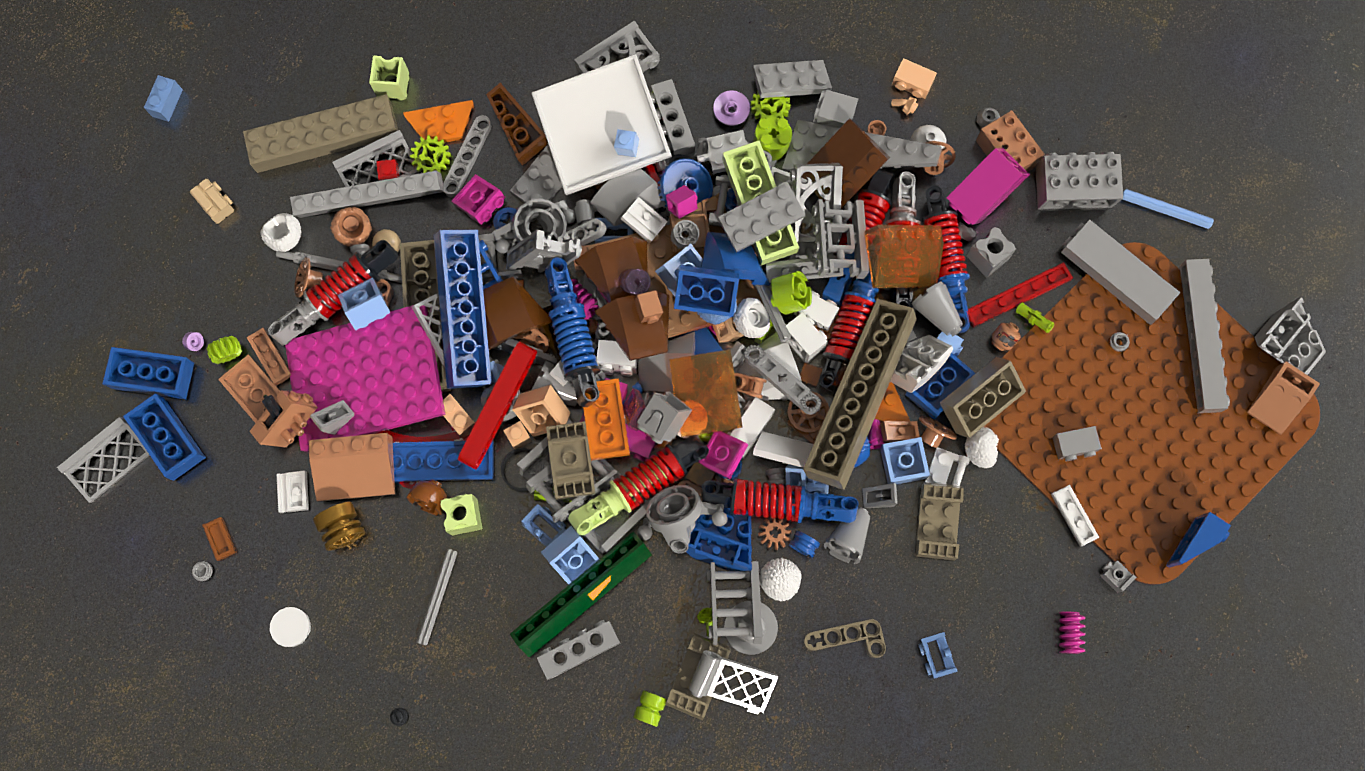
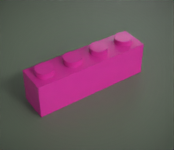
M584 413L581 417L580 422L585 421ZM625 424L630 454L633 455L634 459L644 462L645 459H650L656 442L646 432Z

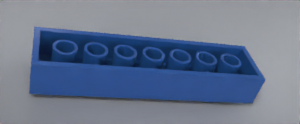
M439 230L434 234L447 389L487 386L492 384L478 230Z

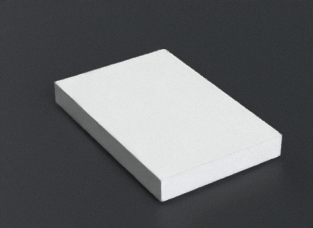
M762 431L755 445L753 455L804 468L814 444Z

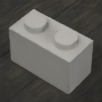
M1096 426L1058 433L1052 437L1058 460L1065 459L1066 462L1076 460L1077 456L1084 455V458L1095 456L1096 452L1101 449Z

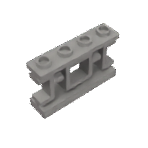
M818 199L812 207V217H815L813 234L816 235L814 251L817 252L818 258L816 259L815 267L819 272V277H823L825 274L832 276L834 267L849 268L850 277L856 276V279H864L869 273L864 200H856L855 203L848 201L844 206L845 210H833L829 207V201L825 200L823 202L822 199ZM824 218H834V224L827 223L824 226ZM842 218H852V224H842ZM831 232L847 233V245H832ZM854 251L855 260H846L845 254H852ZM827 253H837V259H829L827 262Z
M536 230L507 251L506 270L514 271L517 268L521 269L526 266L537 268L538 272H543L551 260L556 257L564 259L568 265L581 255L580 239L576 238L566 243L551 240V236L544 237V231Z

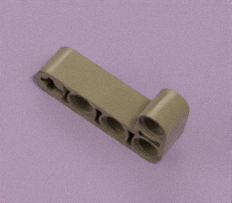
M874 619L811 632L803 639V645L809 651L862 640L869 657L879 658L886 651L880 623ZM868 623L873 624L876 628L873 635L866 631ZM848 628L856 630L857 635L854 639L847 636L846 631ZM829 632H834L837 635L835 643H830L827 640ZM820 634H823L822 640L825 646H822V642L816 643L815 647L807 643L810 640V636L813 639L821 638ZM873 643H877L881 648L880 653L877 655L871 651Z

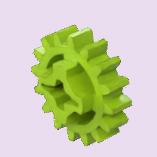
M758 90V95L753 94L751 113H755V119L788 117V110H790L791 106L789 104L790 98H786V96L769 97L760 101L762 98H760Z
M428 135L427 140L421 137V143L414 142L416 148H411V152L414 154L410 155V158L414 160L412 165L413 167L417 166V172L423 170V173L432 171L441 173L440 169L447 170L445 164H450V160L447 158L451 157V153L446 152L449 150L448 145L444 146L445 142L443 139L438 142L437 136L432 140L430 135ZM427 150L433 155L434 162L428 157ZM443 155L441 162L438 164L439 158Z

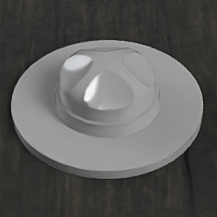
M744 601L733 608H748L752 604L751 601ZM761 603L762 644H754L753 637H749V635L726 636L729 644L735 650L747 655H755L766 651L775 641L778 632L777 620L771 609ZM748 616L726 617L724 628L749 627V625H753L752 618H748Z

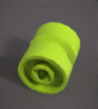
M643 690L640 697L642 705L636 707L633 718L657 727L661 718L659 711L664 709L667 699Z

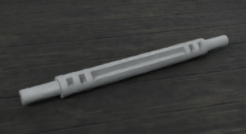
M276 252V257L293 260L294 263L299 264L307 257L310 259V266L337 271L339 266L343 267L342 264L345 262L301 252ZM382 270L378 273L380 280L402 283V275L389 273L387 270Z

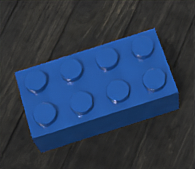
M111 347L103 385L115 390L151 395L156 393L160 396L186 399L194 362L186 357Z
M155 393L123 416L164 477L174 481L206 458L165 398Z

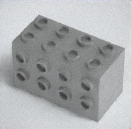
M1074 152L1066 153L1065 155L1048 153L1035 166L1038 209L1112 208L1123 199L1121 154H1114V152H1104L1095 155V152H1087L1083 155H1076Z

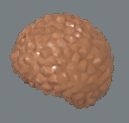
M347 207L337 211L331 222L330 229L339 243L346 246L362 244L367 240L372 231V226L363 210L356 207Z

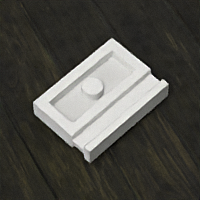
M639 197L621 217L624 223L649 244L667 223L662 216Z
M297 471L277 474L278 512L309 510L307 472Z

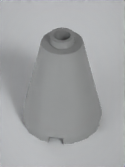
M944 282L931 286L923 296L920 294L912 302L914 308L945 335L951 334L953 337L962 330L960 327L963 323Z
M545 361L531 390L551 385L564 404L575 407L578 402L573 382L568 381L566 385L562 386L549 374L555 366Z
M858 507L855 521L851 523L841 522L826 539L824 548L828 547L830 549L829 553L832 556L847 563L850 560L855 561L854 564L860 562L870 521L868 511Z

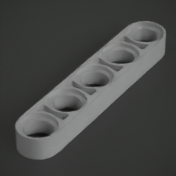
M480 115L476 117L443 183L444 193L448 197H455L461 191L492 127L487 116ZM486 121L488 125L486 128L481 129L478 127V123ZM476 136L480 138L479 143H470V139L472 137ZM466 152L472 154V158L469 160H464L462 156ZM462 168L464 169V174L456 176L454 174L455 170ZM450 184H455L456 190L454 192H448L447 186Z

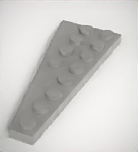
M797 120L782 167L783 171L788 172L793 169V164H807L840 127ZM865 132L891 157L882 167H933L938 164L942 151L941 146Z

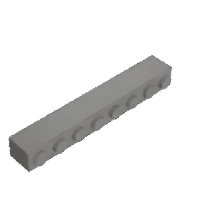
M432 171L290 197L293 216L302 218L340 211L347 207L358 208L444 192L441 173Z
M1209 259L1185 260L1180 265L1197 409L1198 413L1222 412L1228 409L1230 399L1226 394L1227 378L1224 376L1223 371L1225 360L1221 355L1222 340L1219 338L1218 332L1220 330V322L1216 316L1218 306L1214 300L1215 285L1212 283L1211 277L1213 267L1210 265Z

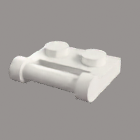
M936 448L929 468L930 476L925 482L946 484L953 461L959 464L952 485L960 486L965 467L970 462L969 458Z

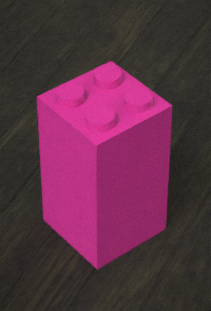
M995 148L947 197L950 201L948 204L955 211L959 210L963 214L961 217L966 223H971L972 225L979 224L1030 174L1004 148Z

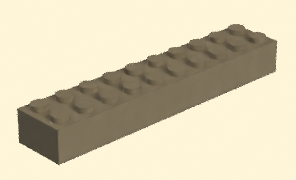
M880 299L876 300L803 468L809 479L845 490L916 322L913 308Z

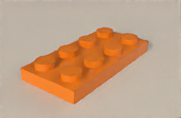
M619 378L596 381L599 398L591 406L583 407L591 461L630 455ZM585 393V396L588 399H591L590 395L588 393Z

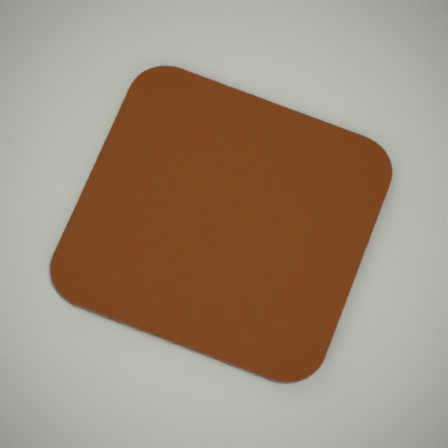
M1133 242L1122 244V246L1177 289L1180 294L1162 315L1150 325L1090 275L1086 274L1044 316L1051 322H1054V326L1049 333L1035 325L1002 357L1012 362L1026 392L984 427L991 429L999 439L996 446L997 450L1057 508L1058 506L1051 494L1070 485L1099 538L1092 542L1113 562L1118 560L1132 575L1134 574L1136 581L1154 585L1163 584L1177 578L1199 556L1197 555L1181 565L1170 568L1166 566L1197 516L1211 512L1229 524L1314 435L1320 421V407L1315 394H1313L1281 435L1249 415L1247 411L1275 368L1281 363L1258 347L1254 336L1217 304L1216 316L1220 322V330L1218 332L1219 338L1222 340L1221 355L1225 360L1223 371L1224 376L1227 378L1226 394L1229 396L1230 403L1228 409L1222 412L1198 413L1181 271L1156 248L1147 244ZM1122 332L1128 336L1130 344L1126 350L1115 351L1110 346V338L1113 334ZM1116 340L1118 345H1122L1120 340ZM1096 426L1101 449L1096 452L1095 456L1084 458V455L1077 456L1076 460L1067 462L1065 459L1058 460L1052 437L1058 433Z

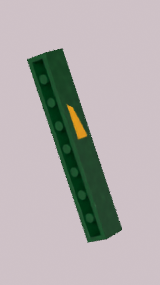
M633 531L511 632L510 636L517 646L528 657H531L651 557V552Z

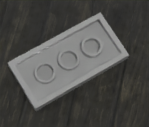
M823 60L753 65L752 68L760 98L820 94L822 90H832Z
M549 144L510 190L511 194L524 203L538 198L551 201L562 187Z
M785 182L719 216L718 220L737 253L804 218L806 214L788 182Z

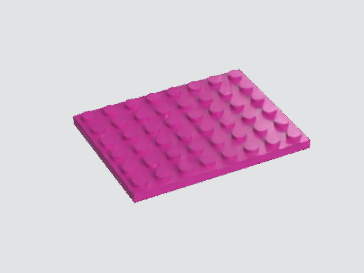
M424 305L420 306L419 309L422 314L428 316L427 307ZM412 306L391 311L384 318L377 319L364 328L355 330L352 324L348 323L294 338L285 345L288 368L291 373L292 391L310 395L313 398L314 404L318 407L315 412L342 400L354 412V416L335 435L321 431L313 420L309 418L307 425L302 428L304 434L299 436L301 451H309V440L369 435L446 415L435 350Z

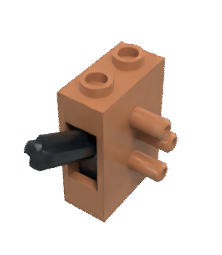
M281 390L275 399L272 395H264L262 403L266 410L252 427L250 433L260 445L287 447L293 443L296 435L302 436L304 434L302 428L307 425L310 415L318 407L314 404L313 398L306 393L300 394L294 391Z

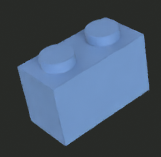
M158 75L144 106L145 110L152 117L169 122L183 89L175 80Z

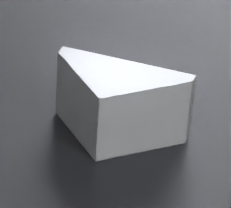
M342 400L311 414L310 418L321 431L335 435L354 416V412Z
M896 484L863 488L864 508L894 507L897 504Z

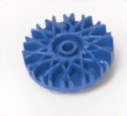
M676 160L667 165L666 169L662 171L663 174L659 176L661 180L658 181L660 186L657 188L661 190L659 196H662L661 201H665V207H668L666 195L683 185L696 193L697 203L707 198L709 199L713 195V182L709 172L701 163L695 160Z

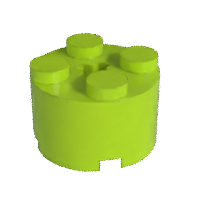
M763 118L756 127L753 142L760 141L762 149L771 154L772 161L779 160L789 149L792 139L791 127L784 118Z
M797 271L771 279L772 306L777 307L783 314L807 309L812 303L811 288L806 286L805 281H808L806 276L802 272Z

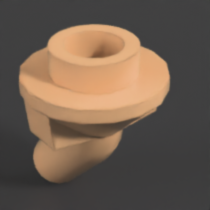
M909 97L908 100L892 99L891 102L892 106H904L902 111L906 115L909 113L913 114L918 106L916 103L917 99Z

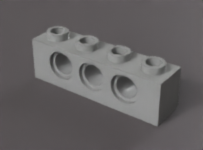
M670 79L651 85L652 92L650 95L653 103L656 104L657 109L655 110L658 118L662 121L663 125L661 127L664 135L667 136L670 152L673 155H685L694 152L695 143L673 80ZM663 101H669V102H670V103L667 104V105L662 104ZM669 117L676 118L674 121L667 120ZM680 133L681 136L674 137L673 134Z
M602 620L594 624V629L590 631L584 629L576 633V638L572 640L566 638L558 643L559 647L553 650L549 647L541 651V656L537 657L547 680L621 644L611 622ZM594 634L601 636L602 640L598 645L591 643V637ZM576 643H581L583 645V652L577 655L573 652V646ZM559 652L565 654V661L561 664L555 661V656Z

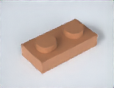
M883 421L880 423L883 442H897L920 437L917 421Z

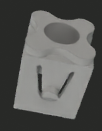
M822 90L813 123L841 128L849 118L853 119L858 98L830 90Z
M994 227L985 239L978 240L972 246L967 257L987 278L1010 259L1016 248L1012 242L1006 239L999 228ZM991 244L998 251V253H991L988 250L987 245Z
M670 391L664 394L654 393L638 419L637 427L650 435L652 440L658 444H661L664 440L671 442L678 434L692 409Z

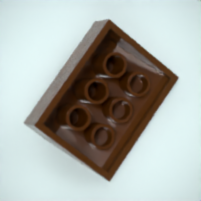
M849 118L807 164L839 163L843 166L842 208L891 157ZM816 171L819 178L831 173V171ZM805 172L801 176L803 179L808 180L807 177H809L812 182L815 181V177L811 172ZM823 185L821 186L822 192L824 194L829 193V187H826L824 190ZM816 189L814 193L825 202L826 199L822 198Z

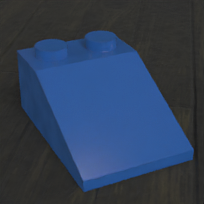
M1211 512L1197 516L1166 566L1170 568L1181 565L1220 542H1224L1230 534L1228 530L1231 525Z

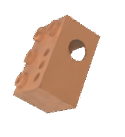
M1013 111L1008 112L982 128L976 139V142L986 156L995 148H1004L1027 172L1035 168L1045 155Z

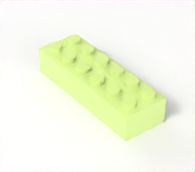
M760 141L723 153L722 161L739 206L776 187ZM791 225L753 244L760 265L796 254L799 249Z

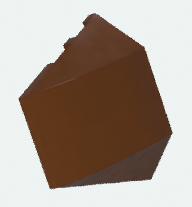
M629 237L597 245L575 259V263L578 266L580 265L588 279L590 278L597 286V290L608 303L617 298L648 292L647 241Z
M514 277L483 289L489 350L507 340L552 322L549 315Z
M657 292L663 314L657 322L650 324L647 322L641 323L634 302L639 294L617 298L595 311L596 315L606 325V329L612 333L629 361L668 352L669 294Z

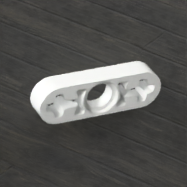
M592 219L566 232L561 242L565 243L566 240L573 241L578 238L580 232L584 231V237L580 240V245L584 246L602 237L606 232V225L598 219Z

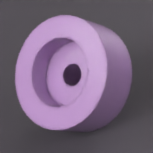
M188 332L184 335L182 342L185 349L198 351L203 347L204 339L200 333Z

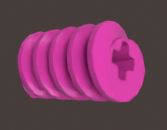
M572 279L573 292L577 295L576 301L584 305L586 315L584 319L588 320L599 309V306L596 305L597 299L595 297L592 298V294L588 293V290L583 288L582 284H578L577 279Z
M1059 612L1060 615L1065 616V618L1059 619L1060 623L1065 624V626L1059 627V630L1065 633L1059 636L1060 639L1065 641L1059 644L1060 647L1065 649L1059 653L1079 654L1085 652V649L1079 647V645L1085 644V641L1080 639L1081 636L1085 635L1084 632L1080 631L1081 628L1085 627L1084 624L1080 623L1085 617L1078 612Z

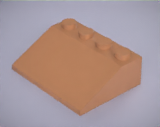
M388 433L309 440V458L317 502L395 494L392 436Z

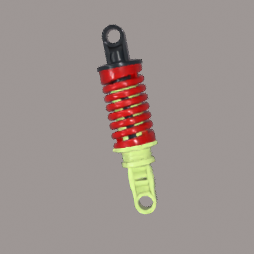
M698 435L689 436L673 448L669 444L665 445L656 455H651L650 459L644 460V463H639L637 467L631 468V472H625V476L620 475L619 478L617 477L609 481L611 488L606 492H601L599 496L571 512L568 517L569 522L579 535H586L609 518L618 515V512L625 509L628 513L632 512L631 510L644 502L642 496L645 500L650 499L648 492L655 496V488L658 492L663 490L661 484L667 488L669 486L668 481L673 484L675 481L688 475L686 469L699 460L704 459L709 453V448Z

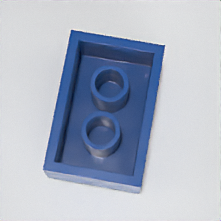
M680 265L674 309L733 317L739 273Z
M951 353L942 367L925 384L912 393L907 391L905 395L935 420L943 411L940 402L976 373Z

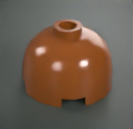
M431 480V482H418L412 487L406 498L411 504L414 501L421 506V510L437 516L438 514L442 515L444 512L441 508V500L446 499L447 495L441 488V483Z

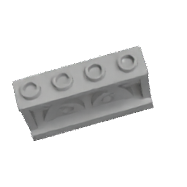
M635 21L574 59L575 66L581 74L588 72V67L594 70L608 65L611 52L619 55L629 54V56L636 54L643 73L647 69L657 66L660 61L659 53L654 49ZM637 37L642 45L635 46L633 38ZM625 45L624 49L626 50H620L619 47ZM646 50L649 56L640 60L639 57L644 56V54L641 52L636 53L635 51ZM602 58L606 59L604 64L603 61L600 62L599 60H601Z
M839 163L793 164V169L790 170V180L793 181V188L791 189L806 214L804 218L791 224L797 242L816 241L813 228L807 234H802L799 231L801 223L806 224L804 229H808L811 223H815V217H812V214L806 209L804 202L816 189L822 198L829 200L830 209L841 210L843 166ZM816 171H831V173L819 178ZM805 172H811L815 177V181L812 182L807 177V182L803 184L801 176ZM823 185L824 190L826 187H829V193L824 194L822 192L821 186ZM824 218V226L827 223L834 224V218ZM831 232L832 242H839L840 232Z

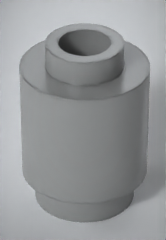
M585 199L576 202L575 214L578 226L595 219L594 208L590 204V200Z

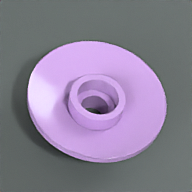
M726 91L716 98L713 111L715 117L721 123L734 126L746 120L750 112V104L742 93ZM729 109H734L735 112L730 113V112H728V110H729Z

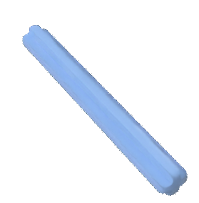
M1129 189L1123 191V200L1207 229L1213 225V218Z

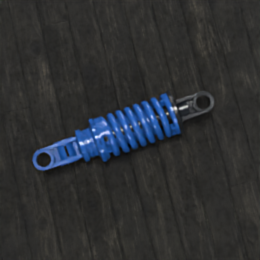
M556 257L551 260L545 269L549 293L552 297L550 303L554 308L548 314L553 322L552 327L556 336L557 347L560 351L561 363L563 364L564 380L573 382L578 404L582 407H589L599 398L595 375L600 373L601 370L596 363V356L593 354L595 350L592 347L593 342L590 340L591 335L588 333L587 320L584 319L586 317L584 305L576 301L577 295L573 292V285L566 261ZM585 393H588L591 399H588L585 396Z

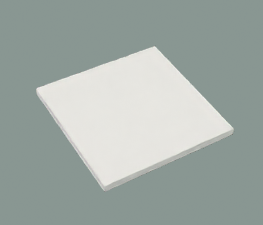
M636 54L532 92L566 195L672 157ZM618 129L637 133L639 144L636 157L617 154L614 144Z

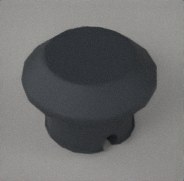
M395 708L390 713V721L395 726H402L408 719V714L403 708Z

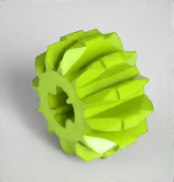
M234 336L219 338L207 347V354L215 364L235 359L242 352L241 345Z

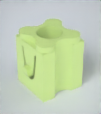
M373 56L369 83L376 96L387 94L389 98L406 99L409 71L403 58L394 57L391 60H385L382 56ZM392 79H397L396 82H388Z
M458 495L454 498L441 500V508L447 514L444 522L447 533L453 536L483 529L478 500L474 495ZM457 507H464L467 510L466 516L462 520L457 521L453 512Z

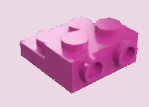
M475 174L451 202L467 213L470 218L482 225L484 221L487 222L491 219L492 212L503 205L506 197L500 189Z

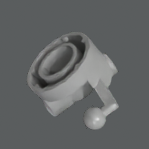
M539 198L529 200L516 209L517 212L510 223L492 232L497 241L495 248L499 253L509 251V242L506 239H502L501 236L513 231L516 240L520 243L532 234L529 230V224L536 219L538 220L537 223L543 227L545 237L551 236V240L561 242L566 234L567 223H573L576 219V214L568 208L565 200L557 203Z
M686 485L672 486L657 493L649 501L646 508L647 518L643 519V525L637 530V535L641 540H648L653 534L650 527H653L655 531L663 534L672 551L684 553L688 550L691 532L695 528V521L700 515H712V522L716 526L725 525L727 515L724 513L723 504L714 505L701 502L698 493L692 487Z

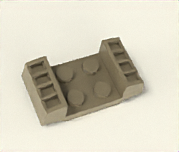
M585 421L547 426L546 431L555 499L595 494Z
M922 482L916 536V557L954 561L958 559L960 503H963L964 488L962 486Z
M694 633L666 705L703 721L712 697L708 695L702 696V698L693 696L689 690L690 682L704 650L715 652L721 657L728 659L731 648L719 643L713 645L712 640Z

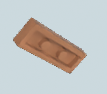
M264 328L247 337L274 385L277 386L290 378L291 373Z

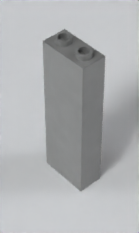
M1091 220L1086 224L1081 223L1075 230L1076 236L1074 238L1070 236L1063 244L1065 248L1061 253L1150 325L1162 315L1180 294L1177 289Z

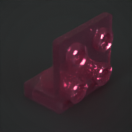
M634 388L623 404V411L628 426L632 430L638 431L640 429L637 427V421L646 407L640 391Z

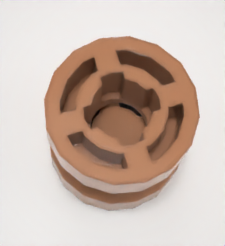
M874 120L868 125L867 133L884 136L886 125L880 120Z

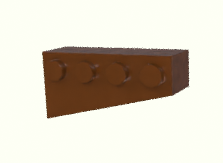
M499 83L486 95L518 161L523 166L548 145V141L543 131L506 88Z

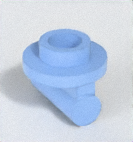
M494 361L490 362L491 382L496 383L504 367Z

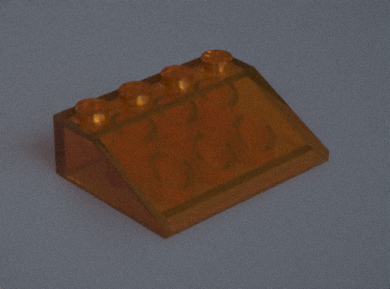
M876 225L865 231L872 288L931 287L938 283L944 245L941 226Z
M731 350L669 359L674 396L692 409L680 429L681 437L743 428Z

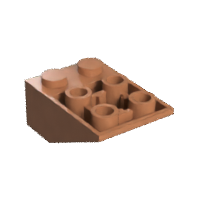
M1284 362L1275 368L1247 413L1281 435L1311 399L1320 383L1288 362Z

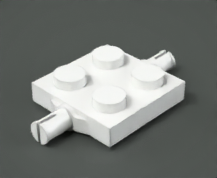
M740 130L707 138L708 153L697 155V160L699 163L709 161L714 174L725 172L726 169L722 161L723 153L748 144L745 140L744 131Z

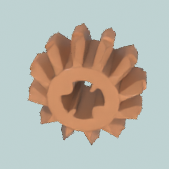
M776 518L771 519L772 523L765 519L766 526L760 525L759 527L765 532L758 533L759 537H765L761 540V544L768 541L767 549H770L771 544H774V550H778V543L784 548L786 546L784 541L790 542L791 540L785 536L792 533L791 530H785L789 523L781 525L783 519H779L778 523ZM773 529H777L776 532H780L777 538H773V535H770Z

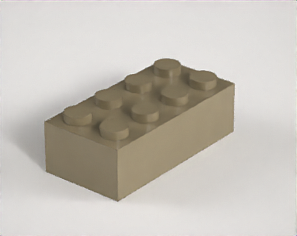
M996 357L943 399L940 405L955 433L970 438L1022 396L1026 390L1012 362Z

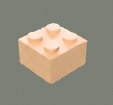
M551 385L519 394L512 409L533 437L546 434L547 426L566 424L571 414Z

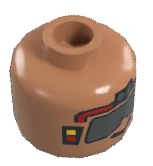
M1012 322L1009 324L1001 323L992 333L993 345L1001 351L1011 350L1020 340L1019 327Z

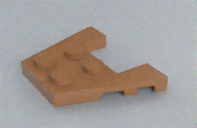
M719 193L697 203L698 209L680 219L674 214L669 216L671 232L674 226L682 220H690L697 225L700 235L693 247L702 259L704 257L706 235L710 232L707 212H715L717 210ZM682 232V236L684 238H687L689 236ZM673 244L674 253H679L681 249H678L677 246Z

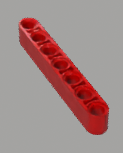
M520 341L516 344L458 456V461L475 470L479 467L537 355V350Z

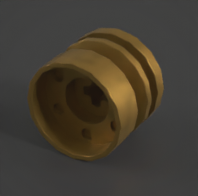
M344 502L332 506L313 518L318 532H326L321 538L323 542H326V550L331 551L346 547L365 534L364 528L360 527L361 522L359 520L351 521L357 516L352 502Z

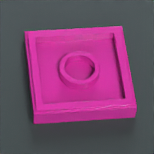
M715 429L707 444L709 453L704 459L699 460L698 463L731 479L748 444Z

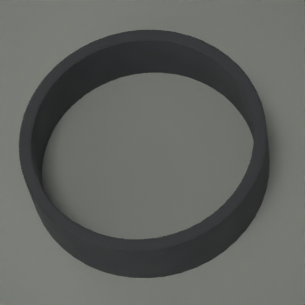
M517 448L510 451L501 463V476L510 488L516 491L524 492L528 491L526 487H514L507 482L504 474L505 464L516 453L530 452L531 449ZM539 458L542 471L544 469V464L541 458Z

